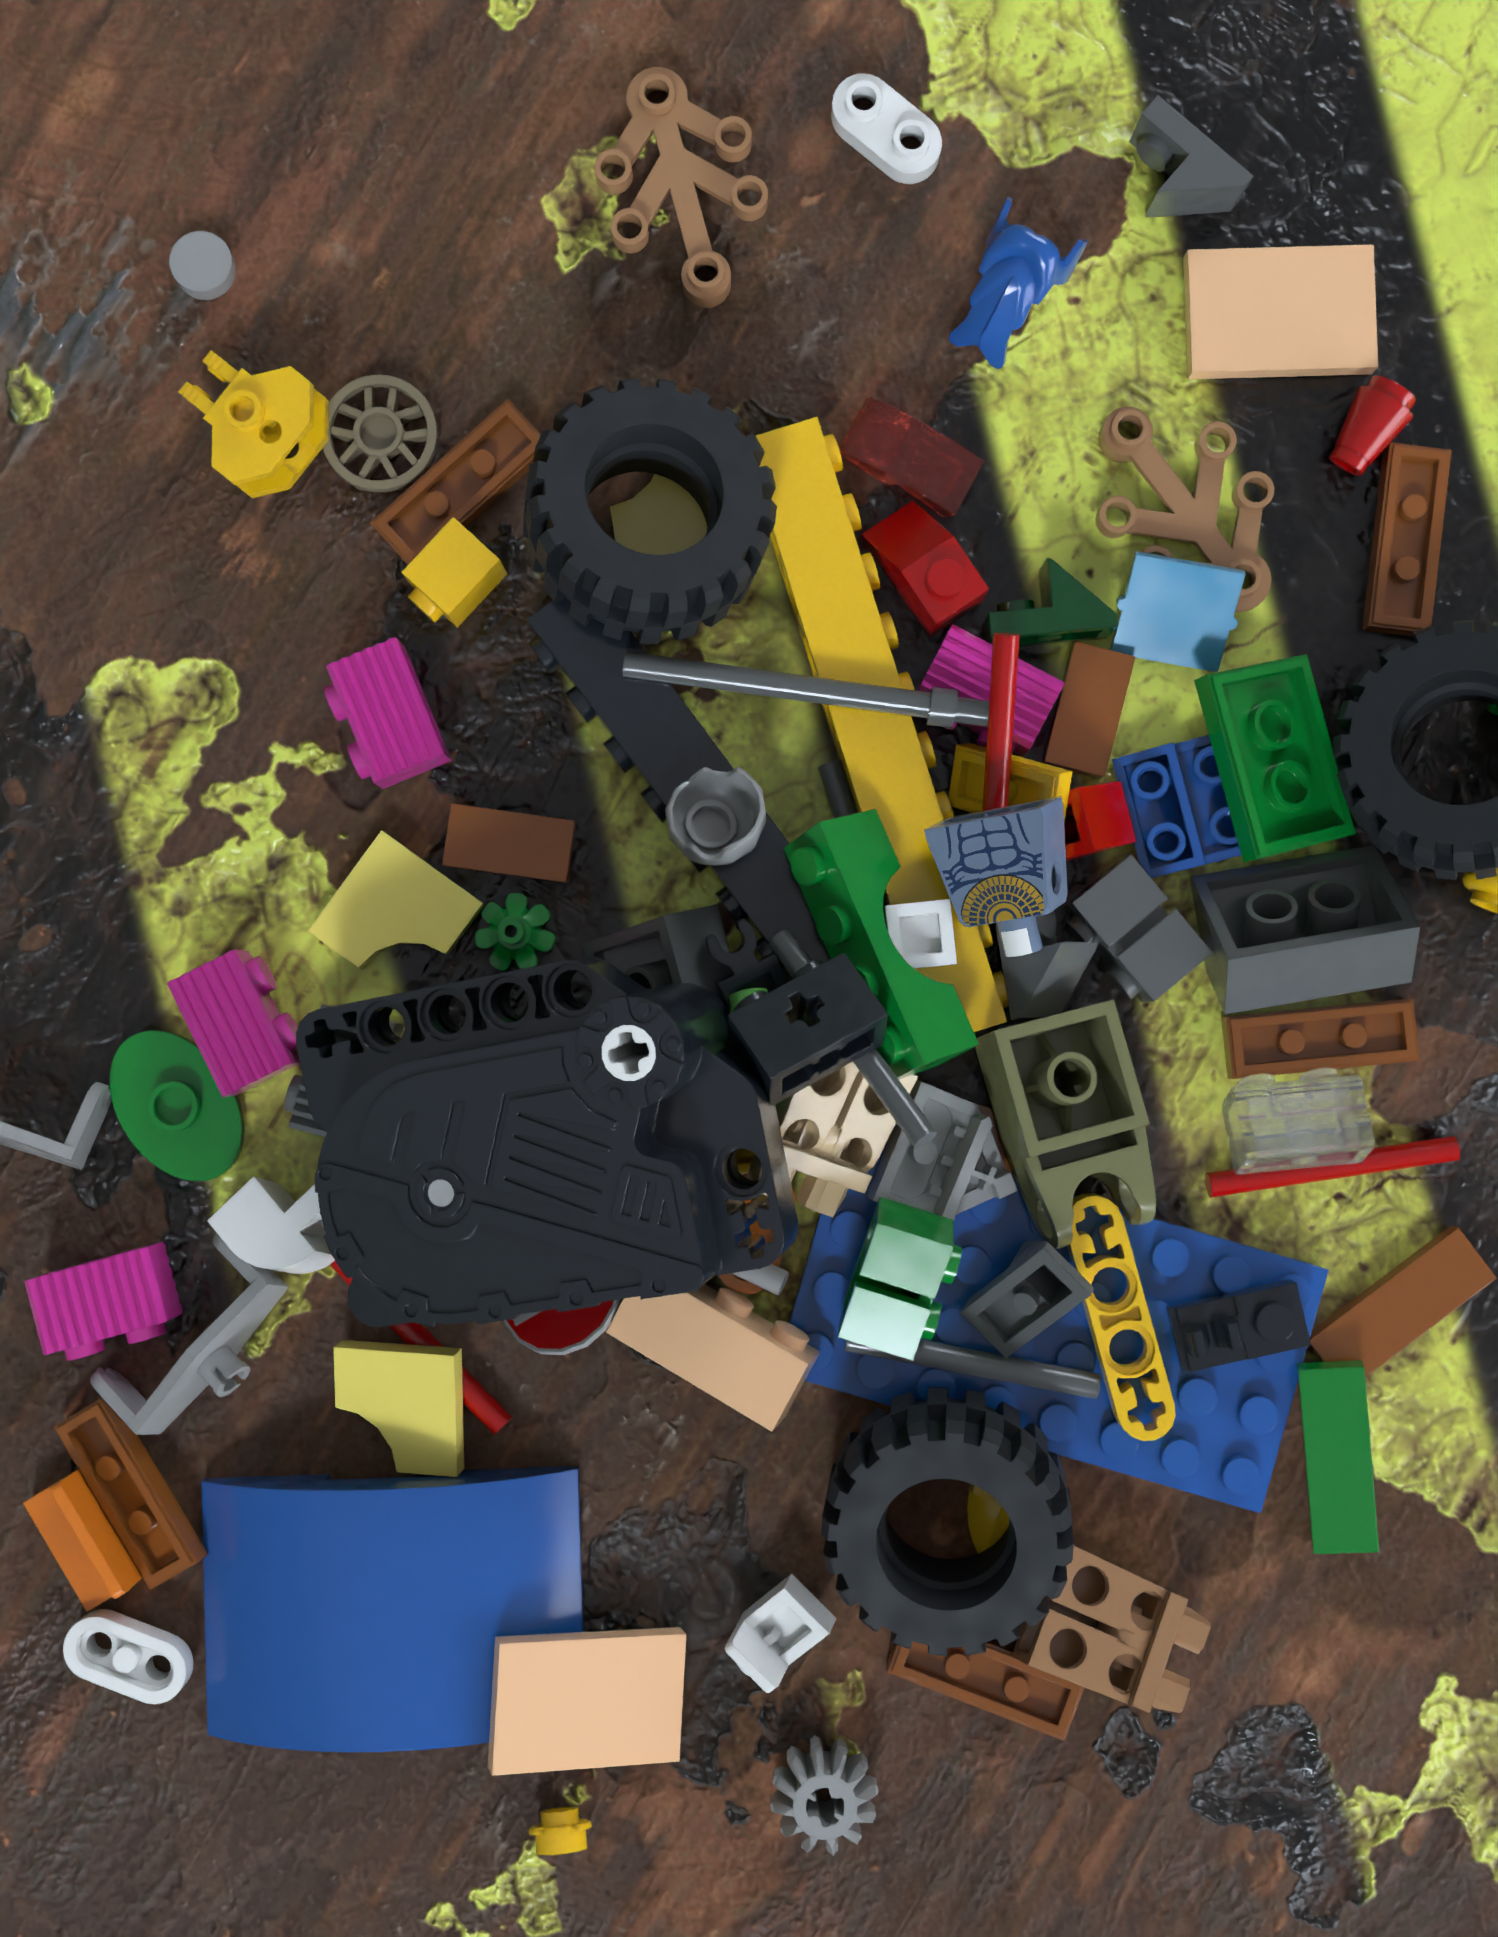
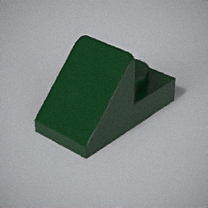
M1046 558L1039 569L1042 608H1035L1033 600H1013L1000 603L996 606L997 612H989L983 622L982 635L984 641L993 645V633L1020 634L1019 647L1107 639L1118 627L1117 613L1051 558Z

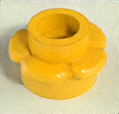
M558 1807L540 1811L541 1823L529 1828V1835H535L537 1855H560L587 1849L586 1830L590 1829L592 1824L587 1819H579L578 1807Z

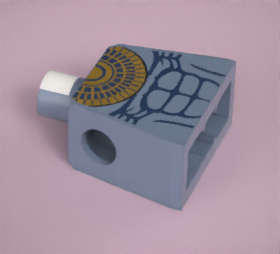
M1061 796L950 817L924 829L927 843L959 922L964 927L997 923L1005 957L1022 956L1041 950L1043 946L1036 916L1051 913L1066 902L1068 895L1064 810Z

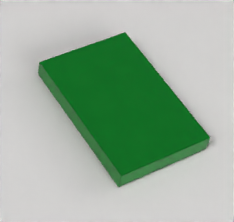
M1307 654L1207 674L1194 680L1243 863L1356 834L1350 810L1336 775L1338 774V768L1333 756L1332 744Z

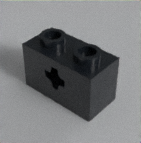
M842 953L825 963L822 960H816L806 964L792 976L788 983L769 993L758 991L741 1000L735 1006L733 1012L728 1014V1045L759 1078L769 1103L773 1106L884 1045L888 1014L845 953Z

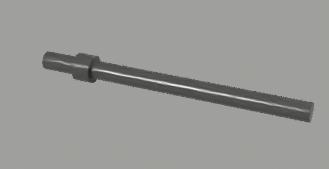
M629 651L625 652L623 677L927 718L926 725L952 728L954 722L988 726L989 701L958 697V690L932 686L929 693Z

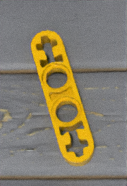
M1094 1193L1081 1194L1073 1198L1072 1243L1067 1245L1072 1266L1091 1285L1094 1276L1106 1267L1118 1268L1126 1277L1127 1286L1125 1293L1120 1299L1105 1303L1097 1300L1092 1292L1091 1296L1082 1302L1112 1411L1118 1424L1131 1437L1141 1441L1156 1440L1164 1436L1173 1426L1176 1416L1175 1403L1125 1223L1118 1207L1109 1199ZM1092 1206L1098 1214L1108 1216V1223L1099 1227L1103 1246L1109 1250L1117 1245L1119 1254L1098 1255L1084 1264L1082 1254L1096 1253L1090 1235L1085 1231H1077L1076 1223L1085 1219L1084 1209ZM1127 1329L1139 1332L1144 1344L1142 1355L1130 1364L1115 1362L1109 1352V1345L1113 1336ZM1152 1369V1378L1140 1377ZM1140 1377L1145 1395L1152 1402H1159L1160 1407L1150 1411L1151 1422L1142 1424L1135 1415L1128 1416V1410L1137 1407V1399L1134 1388L1128 1381L1118 1387V1378Z

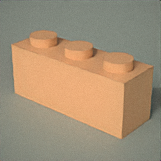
M706 1284L693 1292L641 1299L640 1296L624 1298L606 1331L609 1335L771 1432L786 1417L820 1351L808 1345L810 1338L796 1326L781 1320H776L772 1324L752 1312L754 1308L753 1303L743 1295L727 1288H720L718 1292Z

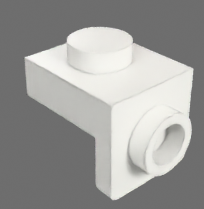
M791 1573L743 1612L725 1645V1651L736 1662L743 1673L750 1676L766 1693H770L779 1686L788 1666L830 1634L837 1618Z

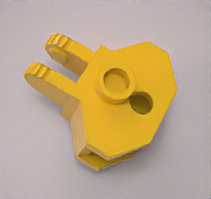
M210 350L202 361L207 365L208 371L220 381L229 383L227 388L215 403L212 402V397L199 386L191 385L187 381L178 393L205 414L203 419L212 425V467L251 498L291 489L329 441V401L314 389V385L291 366L251 376L243 368L238 372ZM298 443L299 450L297 454L292 458L285 459Z

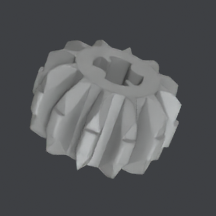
M814 1735L810 1739V1754L805 1755L800 1749L791 1746L786 1752L789 1767H776L772 1773V1783L778 1790L771 1794L770 1806L772 1812L783 1815L780 1820V1831L786 1838L801 1832V1848L806 1853L815 1846L819 1839L825 1840L827 1851L834 1856L838 1851V1837L842 1835L850 1842L858 1845L859 1840L862 1838L859 1823H873L876 1817L875 1805L870 1800L878 1794V1787L875 1777L865 1775L868 1769L867 1758L862 1752L847 1758V1744L841 1737L833 1743L830 1751H823L821 1739ZM829 1788V1794L832 1799L819 1801V1796L815 1790Z

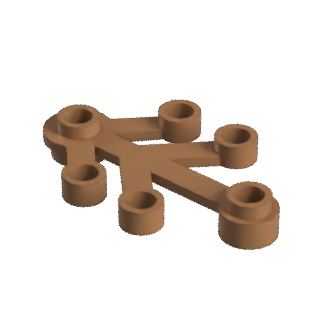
M663 67L648 68L638 73L628 86L626 101L631 115L629 123L614 149H607L601 152L594 164L596 181L601 190L612 195L625 192L633 180L632 166L654 133L660 156L630 208L618 211L612 218V239L615 246L622 252L636 253L641 251L648 243L649 227L670 192L688 256L681 272L684 294L696 306L702 308L715 307L721 304L729 295L731 289V270L727 260L721 254L712 251L695 186L731 206L734 214L744 221H755L765 214L768 207V189L763 180L756 176L747 175L738 179L684 149L679 128L715 145L717 154L723 160L733 163L742 161L750 153L752 147L751 128L740 117L729 116L721 120L689 102L684 81L672 70ZM654 91H663L668 95L667 99L659 104L649 102L646 97ZM736 132L743 136L744 141L738 146L731 147L726 145L722 138L728 133ZM612 164L620 165L625 169L623 175L617 179L605 177L603 171ZM745 191H753L760 196L761 200L756 205L746 206L738 198ZM627 223L637 224L641 228L639 235L631 239L622 237L619 234V230ZM702 266H711L718 274L713 280L703 282L696 278L695 272Z
M1121 407L1114 410L1107 417L1099 432V445L1102 452L1115 462L1132 461L1170 513L1139 509L1135 507L1130 499L1124 496H1112L1103 502L1096 513L1095 522L1098 530L1109 538H1119L1125 534L1192 543L1208 562L1205 564L1244 570L1249 575L1250 586L1248 589H1241L1235 610L1236 613L1246 612L1257 607L1267 597L1271 587L1270 569L1267 563L1256 554L1262 510L1274 496V484L1270 477L1265 473L1252 471L1242 476L1233 487L1232 502L1238 511L1230 546L1216 528L1225 460L1233 452L1237 443L1233 428L1224 422H1212L1206 425L1197 436L1194 450L1199 460L1194 495L1192 496L1151 442L1153 428L1149 417L1135 407ZM1122 422L1133 423L1138 429V438L1133 440L1123 438L1118 431V424ZM1213 434L1220 436L1225 443V450L1223 452L1211 451L1206 445V436ZM1244 485H1257L1262 492V500L1260 502L1249 501L1243 493ZM1110 508L1122 510L1126 516V524L1119 527L1111 525L1106 519V510ZM1153 545L1142 551L1144 553L1173 558L1170 551L1162 546Z

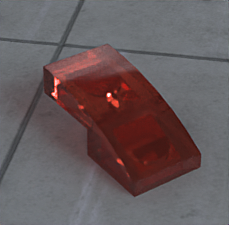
M873 397L866 398L839 448L841 456L885 486L897 484L943 517L956 515L984 463L979 457L935 429Z

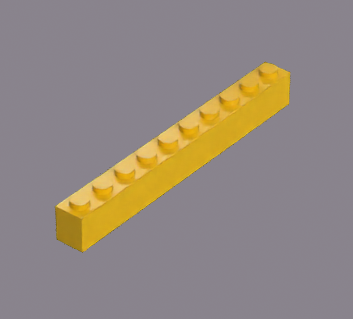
M818 417L756 435L765 451L759 467L768 466L772 469L776 486L771 498L777 505L776 519L770 539L813 677L914 690L909 673L905 671L898 674L891 650L899 648L892 617L889 612L879 614L872 591L880 589V581L874 559L870 552L861 555L854 532L861 530L862 525L855 499L852 493L842 495L835 473L843 471V464L835 436L833 434L823 436ZM822 704L839 760H842L857 812L876 809L901 865L886 886L884 896L887 905L950 899L924 829L946 818L954 817L946 792L935 793L928 769L936 767V758L927 732L916 733L911 716ZM950 899L957 964L916 968L915 970L932 980L953 984L974 1032L1005 1023L1007 1020L1003 1009L1009 1007L1004 975L1001 970L991 972L985 953V948L993 946L989 925L964 927L959 922Z

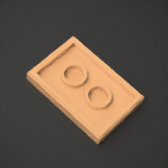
M1374 245L1187 250L1183 257L1187 379L1369 375L1378 368Z
M680 1627L495 1637L488 1769L491 1775L680 1762L686 1633Z

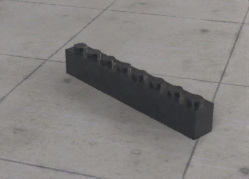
M564 598L561 602L551 601L527 619L533 632L536 634V637L528 642L529 646L550 674L559 667L574 685L565 694L587 723L598 717L611 735L610 738L603 742V745L624 773L633 767L636 768L649 786L640 793L661 823H664L666 821V806L674 789L681 783L689 780L693 774L703 767L723 772L732 771L734 768L670 683L623 677V663L626 651L648 654L631 631L623 630L621 640L602 635L605 624L591 618L589 623L584 626L569 616L571 602L567 598ZM767 812L765 826L756 846L751 852L728 865L718 866L703 865L689 860L699 873L710 867L724 887L716 892L715 895L734 921L747 917L758 931L761 938L757 940L755 949L761 957L771 952L774 953L769 946L770 940L777 933L788 929L812 961L822 960L825 963L831 959L823 940L818 934L816 923L800 886L793 876L791 865L783 849L790 843Z

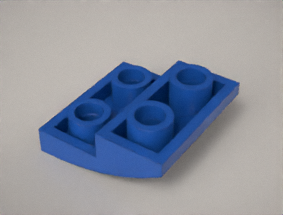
M1209 735L1177 744L1173 742L1112 759L1117 781L1122 783L1136 838L1134 846L1138 861L1150 878L1241 856Z

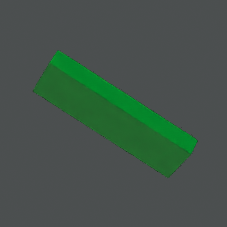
M1362 1360L1296 1364L1313 1553L1379 1552Z

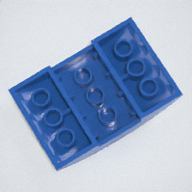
M579 1466L463 1470L458 1477L427 1476L330 1480V1474L205 1478L201 1481L203 1546L208 1552V1555L203 1558L207 1735L254 1746L316 1752H393L489 1743L495 1637L584 1632Z

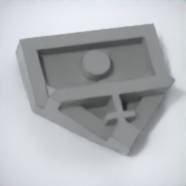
M916 1080L909 1095L931 1123L937 1134L926 1145L914 1148L896 1122L866 1197L875 1202H878L879 1197H883L955 1220V1215L994 1197L1001 1199L1018 1190L1011 1172L1006 1170L991 1132L993 1125L990 1117L982 1114L977 1104Z

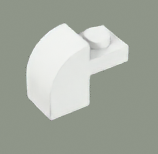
M253 1176L207 1220L236 1256L256 1267L286 1273L305 1274L325 1268L335 1261L324 1238L326 1232L320 1215L318 1193H315V1184L295 1202L281 1184Z

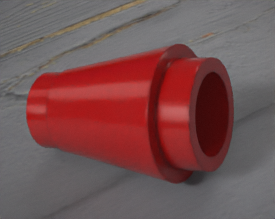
M1378 375L1372 376L1367 386L1358 387L1335 443V449L1329 456V459L1341 469L1353 475L1362 476L1367 466L1372 464L1390 442L1413 419V414L1410 410L1416 402L1415 396L1393 380Z

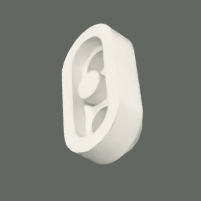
M855 74L839 84L833 95L831 111L832 124L837 134L893 180L904 184H914L927 179L937 167L942 148V138L936 124L887 83L874 75ZM858 98H867L874 106L868 110H859L853 105V101ZM912 136L917 138L922 145L917 149H907L900 141L904 137Z
M108 1609L95 1610L82 1617L68 1631L63 1644L64 1659L75 1675L147 1704H160L171 1700L185 1686L193 1671L191 1650L180 1637ZM96 1632L105 1633L110 1637L112 1642L111 1649H102L97 1645L95 1641ZM155 1655L166 1657L171 1665L170 1672L159 1671L153 1663V1657Z

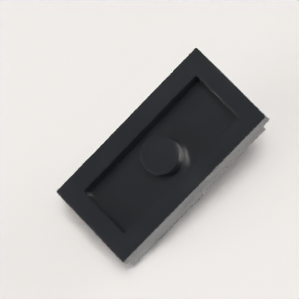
M1290 1279L1166 1307L1178 1362L1182 1371L1190 1370L1193 1372L1311 1346L1297 1283Z

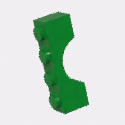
M876 809L818 822L783 849L791 865L793 876L800 886L816 923L818 934L823 940L830 958L832 959L845 953L888 1014L884 1045L876 1049L896 1077L902 1079L936 1067L979 1045L953 984L932 980L916 971L901 956L889 936L883 914V898L890 878L901 865Z

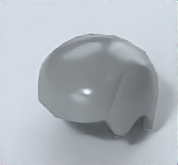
M707 767L701 768L689 780L684 781L674 789L665 809L669 840L689 860L703 865H728L751 852L756 846L766 822L763 790L750 774L740 767H736L728 772L715 771Z

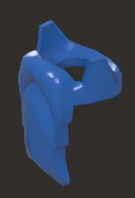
M1008 196L985 240L988 248L984 252L978 270L983 276L969 298L971 309L965 320L948 337L949 342L957 347L978 346L989 365L996 369L1002 368L1006 362L1008 341L1013 330L1023 326L1032 305H1039L1053 285H1063L1069 281L1088 243L1085 239H1079L1066 257H1060L1058 247L1045 236L1036 234L1031 228L1024 225L1008 224L1006 219L1012 204V198Z

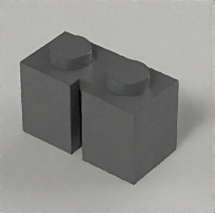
M1132 855L1118 860L1063 906V909L1071 917L1065 925L1077 942L1098 943L1097 950L1111 965L1105 973L1111 983L1125 998L1131 1000L1136 996L1141 1002H1154L1213 952L1177 909H1173L1168 914L1160 905L1168 898Z

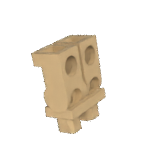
M851 1062L775 1104L790 1182H792L796 1171L806 1174L796 1199L805 1207L830 1217H834L848 1189L865 1194L872 1178L867 1172L874 1167L896 1123L856 1065ZM915 1074L899 1079L909 1094L918 1077ZM754 1154L747 1178L750 1180H760L762 1164L760 1159Z

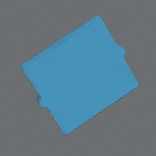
M1135 551L1125 593L1116 599L1120 612L1118 627L1115 629L1110 650L1132 655L1135 658L1218 672L1229 631L1235 629L1238 625L1234 613L1246 575L1244 570Z

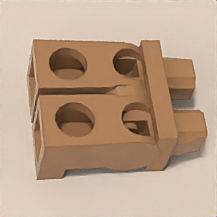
M1074 1546L1073 1560L1070 1564L1066 1565L1068 1580L1060 1597L1055 1599L1048 1597V1599L1098 1621L1096 1629L1049 1609V1613L1037 1626H1030L1024 1621L1021 1637L1017 1640L1011 1657L1028 1666L1150 1713L1152 1707L1181 1713L1190 1690V1679L1165 1669L1173 1644L1199 1654L1205 1646L1211 1622L1187 1607V1598L1170 1592Z

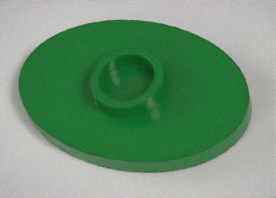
M144 1031L124 1041L114 1055L109 1082L115 1113L133 1145L156 1167L183 1180L207 1181L229 1171L239 1158L244 1142L245 1131L241 1105L237 1095L222 1097L197 1044L180 1035L166 1031Z

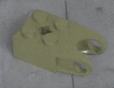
M1114 999L994 1030L978 1037L979 1045L975 1046L1005 1156L1031 1218L1043 1240L1047 1241L1055 1250L1072 1243L1073 1196L1077 1186L1087 1176L1098 1179L1107 1187L1112 1199L1119 1206L1126 1220L1131 1225H1144L1153 1221L1156 1212V1194L1145 1127L1150 1125ZM1053 1075L1064 1076L1066 1080L1065 1089L1058 1090L1056 1088Z

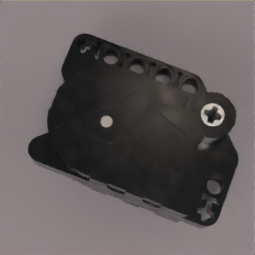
M582 957L317 1009L308 1013L299 1023L296 1031V1045L309 1109L315 1122L327 1131L315 1173V1193H318L320 1215L326 1232L324 1238L342 1272L347 1278H352L348 1289V1304L352 1314L360 1322L370 1327H385L411 1322L433 1327L439 1324H457L477 1321V1324L516 1319L522 1314L558 1309V1312L595 1307L605 1301L640 1296L641 1299L693 1292L702 1287L713 1276L761 1269L769 1266L795 1241L798 1233V1218L776 1106H772L769 1103L765 1089L756 1074L735 1051L730 1049L728 1045V1012L726 1006L716 994L714 995L711 991L694 983H671L645 989L607 961L598 957ZM577 971L583 973L589 979L592 986V996L586 1006L580 1004L571 992V980ZM515 984L521 986L528 997V1009L523 1017L515 1013L509 1002V994ZM453 997H457L463 1003L466 1010V1020L462 1028L456 1026L449 1015V1005ZM393 1009L397 1010L404 1020L405 1031L401 1039L395 1036L390 1027V1015ZM356 1025L358 1038L336 1042L334 1038L335 1029ZM738 1149L752 1151L760 1159L762 1164L760 1180H750L743 1177L739 1172L736 1159ZM766 1193L768 1198L758 1205V1200L755 1197ZM755 1221L758 1222L761 1229H772L774 1237L767 1243L762 1234L752 1235L750 1226Z

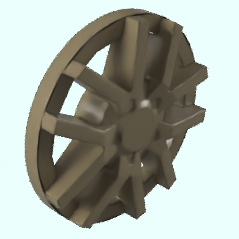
M389 375L364 376L342 387L330 400L329 441L323 447L327 460L337 474L356 489L371 492H389L394 490L400 492L405 490V486L426 473V469L436 452L439 439L437 421L426 398L410 383ZM374 388H389L386 408L375 407ZM364 390L365 411H360L345 404L348 399ZM400 391L414 400L417 405L398 411ZM337 413L356 420L353 430L334 427ZM425 416L427 428L405 432L403 426L405 423ZM333 438L352 443L340 458L335 453ZM426 441L424 451L419 460H417L406 445ZM363 453L368 459L357 476L347 470V468ZM399 453L412 466V468L400 476L397 475L390 461ZM380 463L383 464L391 478L378 481L370 480Z

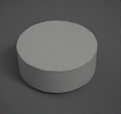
M206 231L191 232L182 236L171 250L169 265L172 275L181 289L189 296L200 300H212L225 294L232 286L236 276V263L226 243L217 235Z

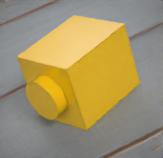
M452 517L402 571V574L414 588L407 597L426 616L436 623L444 615L458 628L507 575V572L500 559L459 521Z

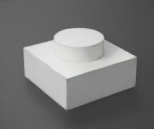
M950 899L884 906L885 924L889 936L898 952L910 966L916 969L957 964Z

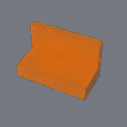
M79 1469L23 1502V1505L87 1612L111 1597L117 1599L143 1578Z

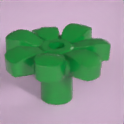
M521 893L508 894L505 909L497 903H488L482 910L481 915L490 924V927L476 931L475 941L479 948H494L489 958L490 964L501 971L509 969L513 960H516L520 969L538 966L539 961L535 950L552 951L556 941V936L552 932L541 929L552 917L549 910L542 904H537L528 910V899ZM516 927L517 934L511 938L510 931Z

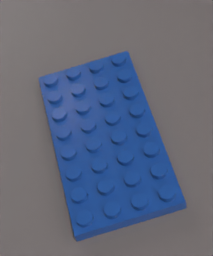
M888 1141L874 1167L867 1172L872 1178L865 1194L848 1189L834 1217L819 1213L788 1323L796 1326L810 1338L808 1345L820 1351L805 1381L890 1406L892 1398L908 1392L913 1394L915 1402L928 1399V1388L948 1387V1398L965 1399L967 1389L984 1393L985 1405L996 1410L999 1403L1004 1401L1019 1410L1020 1426L1022 1428L1028 1424L1035 1423L1047 1437L1048 1452H1054L1068 1458L1261 1513L1298 1382L1296 1364L1303 1363L1308 1346L1193 1372L1190 1370L1182 1371L1180 1370L1166 1307L1290 1279L1297 1283L1310 1339L1327 1279L1328 1269L1155 1218L1150 1223L1144 1225H1131L1126 1220L1121 1209L1118 1208L1125 1223L1175 1403L1176 1416L1171 1429L1164 1436L1156 1440L1141 1441L1131 1437L1124 1431L1113 1414L1082 1302L1010 1356L1099 1373L1101 1375V1385L1097 1399L844 1351L845 1339L838 1337L841 1307L877 1202L866 1197V1194ZM1014 1177L1013 1180L1018 1191L1001 1199L994 1197L955 1215L954 1244L962 1247L961 1259L952 1284L941 1282L936 1298H933L934 1301L942 1303L934 1336L928 1341L1002 1355L960 1312L970 1297L1009 1268L1023 1243L1026 1241H1044L1031 1218ZM1092 1206L1085 1208V1219L1076 1223V1230L1085 1231L1090 1235L1096 1253H1083L1084 1264L1098 1255H1118L1117 1245L1108 1250L1101 1241L1099 1227L1108 1223V1216L1098 1214ZM1067 1246L1056 1249L1072 1265ZM1106 1267L1094 1276L1092 1286L1094 1287L1093 1294L1096 1299L1106 1303L1114 1302L1121 1298L1125 1293L1127 1284L1126 1277L1120 1269ZM1131 1329L1116 1333L1109 1345L1112 1359L1120 1364H1130L1136 1361L1143 1352V1339L1139 1332ZM1152 1369L1140 1377L1152 1378ZM1140 1377L1118 1378V1387L1128 1381L1133 1386L1137 1399V1407L1128 1410V1416L1135 1415L1142 1424L1151 1422L1150 1411L1159 1408V1402H1152L1145 1395Z

